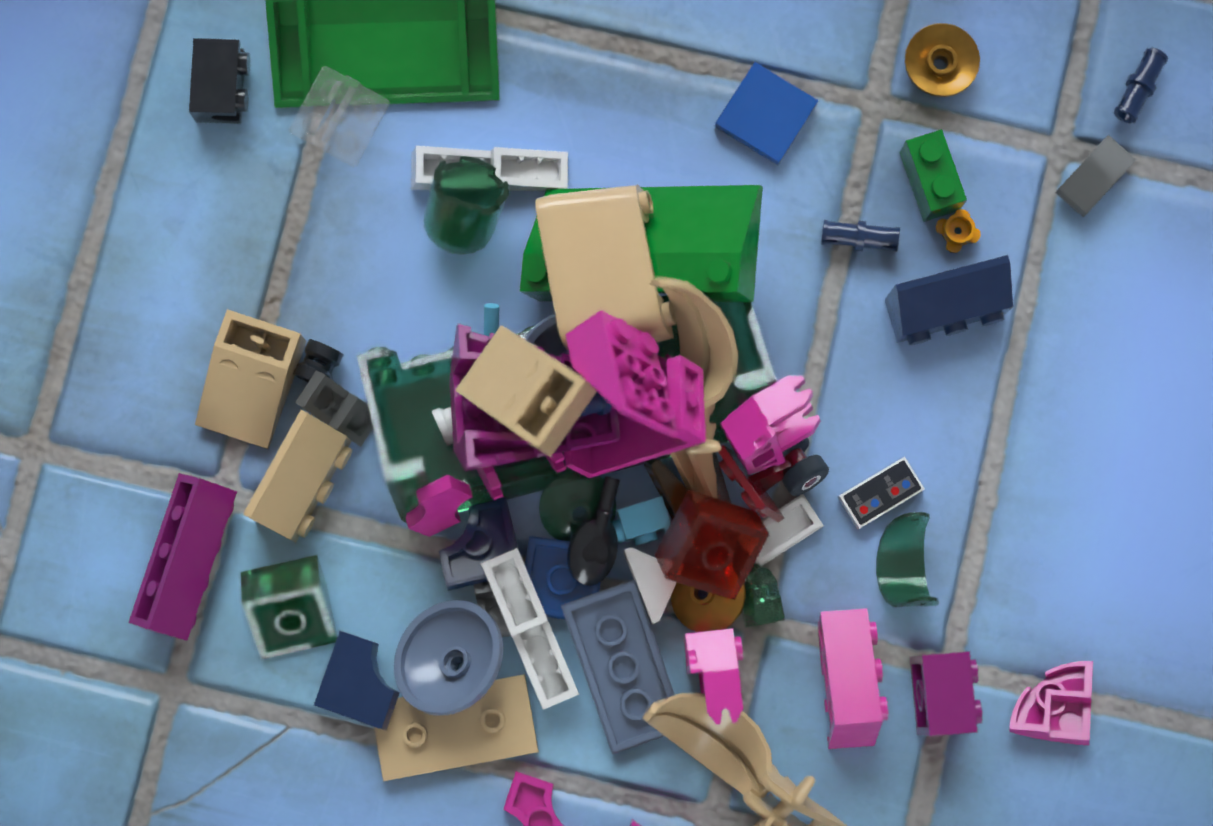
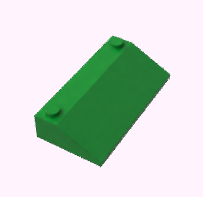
M265 0L274 108L500 100L496 0Z
M763 186L641 187L644 191L648 190L654 207V213L649 214V221L644 225L655 278L666 277L686 281L716 302H754ZM604 188L546 189L544 197L552 194ZM536 216L523 253L520 292L537 301H553ZM657 287L658 293H666L664 289Z

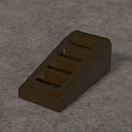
M658 458L644 461V467L659 495L663 497L664 504L673 522L680 530L689 534L709 514L708 510Z

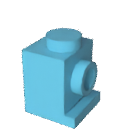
M662 496L618 509V519L612 521L618 543L634 540L636 546L658 540L656 534L663 531L665 538L671 537L674 534Z

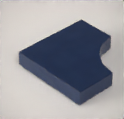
M506 497L469 506V521L464 533L452 545L439 550L448 591L487 582L488 579L481 563L518 548Z
M339 631L314 706L387 731L400 693L388 686L379 673L377 664L379 644Z

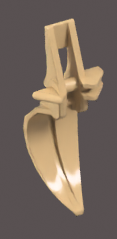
M656 277L651 279L650 286L664 289L672 304L678 327L680 355L703 369L706 442L669 454L686 488L693 495L717 500V476L712 453L720 451L721 445L718 441L713 440L716 423L709 422V417L715 409L716 402L724 397L737 374L738 350L733 329L721 309L699 289L686 281Z
M680 693L654 702L644 713L643 718L648 724L743 794L746 805L761 816L753 826H847L828 810L808 797L815 784L813 776H806L796 786L789 777H783L779 774L777 768L772 764L771 749L760 727L745 712H741L737 723H732L728 710L724 709L722 710L721 724L716 725L706 712L705 694ZM771 793L777 796L781 801L779 802ZM796 810L813 820L807 825L791 813Z

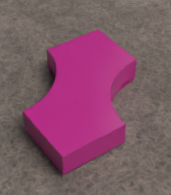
M446 475L416 490L419 505L406 513L405 518L408 529L431 537L460 523L461 520L457 508L473 497L470 485Z
M516 771L503 810L517 817L523 826H564L557 818L552 806L553 783Z

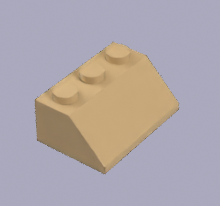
M300 410L243 515L295 543L299 536L305 538L314 524L315 517L311 516L316 505L318 502L324 504L333 489L334 483L330 482L334 472L337 468L342 470L352 454L353 449L349 448L351 440L346 435L309 413Z

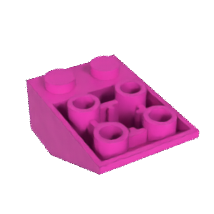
M599 310L565 334L572 367L620 413L673 439L678 436L674 421L675 411L669 402L665 386L667 379L661 370L657 354L659 350L658 345L649 333L642 332L627 324L623 319L616 318L603 310Z

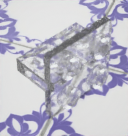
M323 66L290 126L289 132L348 165L356 167L390 102L388 99L367 89L352 77L344 76L327 66Z

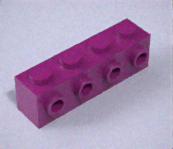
M178 474L128 623L188 641L190 632L197 620V611L203 593L209 585V575L215 557L221 549V539L228 518L234 510V500L237 491L198 477Z

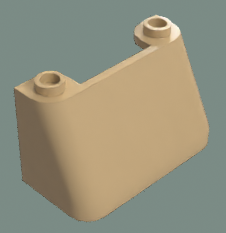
M639 185L552 194L536 199L535 208L558 331L566 349H568L565 334L599 310H603L616 318L623 319L627 324L642 332L649 333L656 342L674 338L671 326L676 325V316L670 301L664 302L663 298L658 294L657 287L650 286V281L655 278L644 224L648 223L649 214L654 213V207L648 190L644 191Z

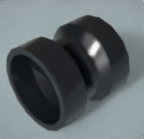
M309 339L304 349L306 356L303 362L297 364L293 375L309 382L317 370L333 380L331 373L334 367L340 365L344 354L326 344Z

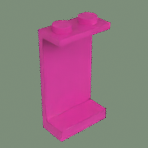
M681 355L667 359V384L665 386L669 402L675 411L674 421L678 433L677 437L673 439L617 410L620 433L619 441L564 452L565 466L588 478H592L705 443L703 369Z

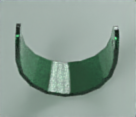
M911 512L894 518L886 526L880 539L876 556V576L879 590L885 602L892 607L937 606L939 603L938 598L930 597L925 574L924 539L926 527L930 520L929 513Z

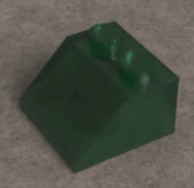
M318 555L241 572L242 605L261 659L336 643L338 636L327 584Z

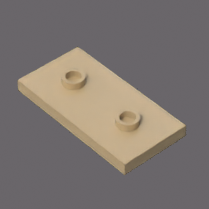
M525 674L496 679L487 693L475 704L461 712L450 715L427 714L412 706L404 697H400L397 699L387 731L374 727L383 781L539 752Z

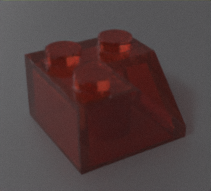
M688 489L655 553V557L666 579L735 600L770 534L757 512L754 513L750 509Z

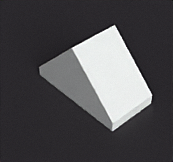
M632 547L625 549L623 553L632 577L636 581L651 625L658 623L682 569Z

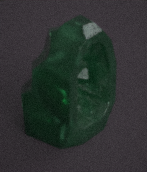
M759 564L745 565L740 573L746 589L745 604L741 612L745 628L784 621L785 617L778 583L772 572Z

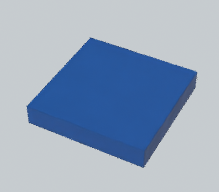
M754 62L717 119L714 127L776 165H779L816 107L818 100Z
M529 536L525 567L546 617L566 620L561 605L599 592L601 582L596 585L587 586L579 583L572 577L567 563L569 541Z

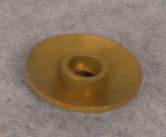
M936 23L919 30L908 43L904 58L906 72L913 84L921 91L937 97L953 96L967 89L976 78L980 67V54L974 39L960 27L947 23ZM934 60H943L946 63V68L942 70L937 69L934 66Z
M702 556L689 561L681 568V574L671 594V603L675 615L684 626L695 632L727 629L738 619L745 604L746 589L740 572L733 564L716 556ZM706 586L708 596L704 600H700L698 597L699 589Z

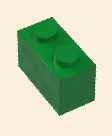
M937 130L906 140L899 154L923 222L954 213L961 209L967 198L943 130Z

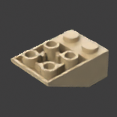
M227 309L213 347L195 425L269 449L294 379L293 373L300 362L307 342L301 333Z
M503 325L499 327L455 390L550 457L597 392L582 377Z

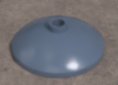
M445 601L426 609L406 628L396 649L394 676L400 693L412 706L431 715H450L469 708L487 693L499 673L503 658V640L500 629L489 613L480 606L468 601ZM463 662L462 667L457 671L458 665Z

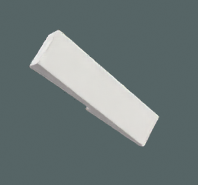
M416 146L412 152L411 190L546 191V189H568V152L493 147L491 151L430 146Z
M518 548L481 563L542 709L544 710L579 695Z

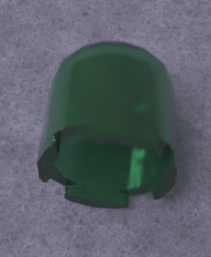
M461 156L459 162L446 164V161H442L434 170L424 211V229L429 239L438 248L452 254H472L485 248L494 235L509 196V184L507 181L503 183L495 175L496 168L481 159Z

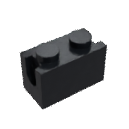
M193 38L189 113L195 122L241 124L242 112H247L248 91L243 89L244 75L250 74V54L245 53L244 49H240L239 40Z

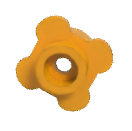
M958 209L947 220L940 219L935 227L936 232L944 237L947 242L946 249L951 253H958L962 246L969 242L976 243L981 235L980 230L975 228V223L970 217V213L965 209ZM955 228H960L961 234H956Z

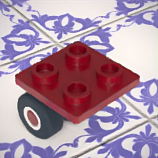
M808 438L782 452L785 459L783 464L771 466L751 475H748L735 452L725 445H721V450L718 451L723 458L719 462L723 472L732 482L736 480L745 489L740 495L747 506L754 513L757 511L762 518L770 517L778 523L784 519V516L766 492L768 489L782 480L791 495H801L817 486L829 473V467L820 455L808 457L805 455L804 452L810 443Z

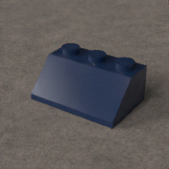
M1008 255L896 284L884 299L896 342L908 340L909 346L917 345L931 340L930 334L945 331V335L950 336L968 330L967 324L981 321L982 326L1003 321L1004 314L1013 308L1011 266Z

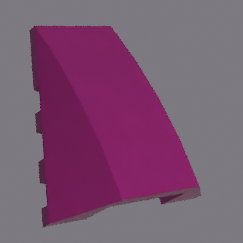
M458 323L455 332L449 382L454 453L465 471L546 456L547 454L455 391L495 335L494 333H490L489 336L471 331V327ZM534 345L535 347L544 352L543 347ZM546 353L582 377L572 367L570 355L562 354L559 357ZM611 408L610 413L601 416L594 413L578 418L553 454L618 442L620 433L617 409Z

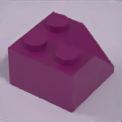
M970 651L910 657L917 735L938 736L977 733V724L982 723L983 713L980 700H975L973 684L978 683L979 673L977 661L970 658Z

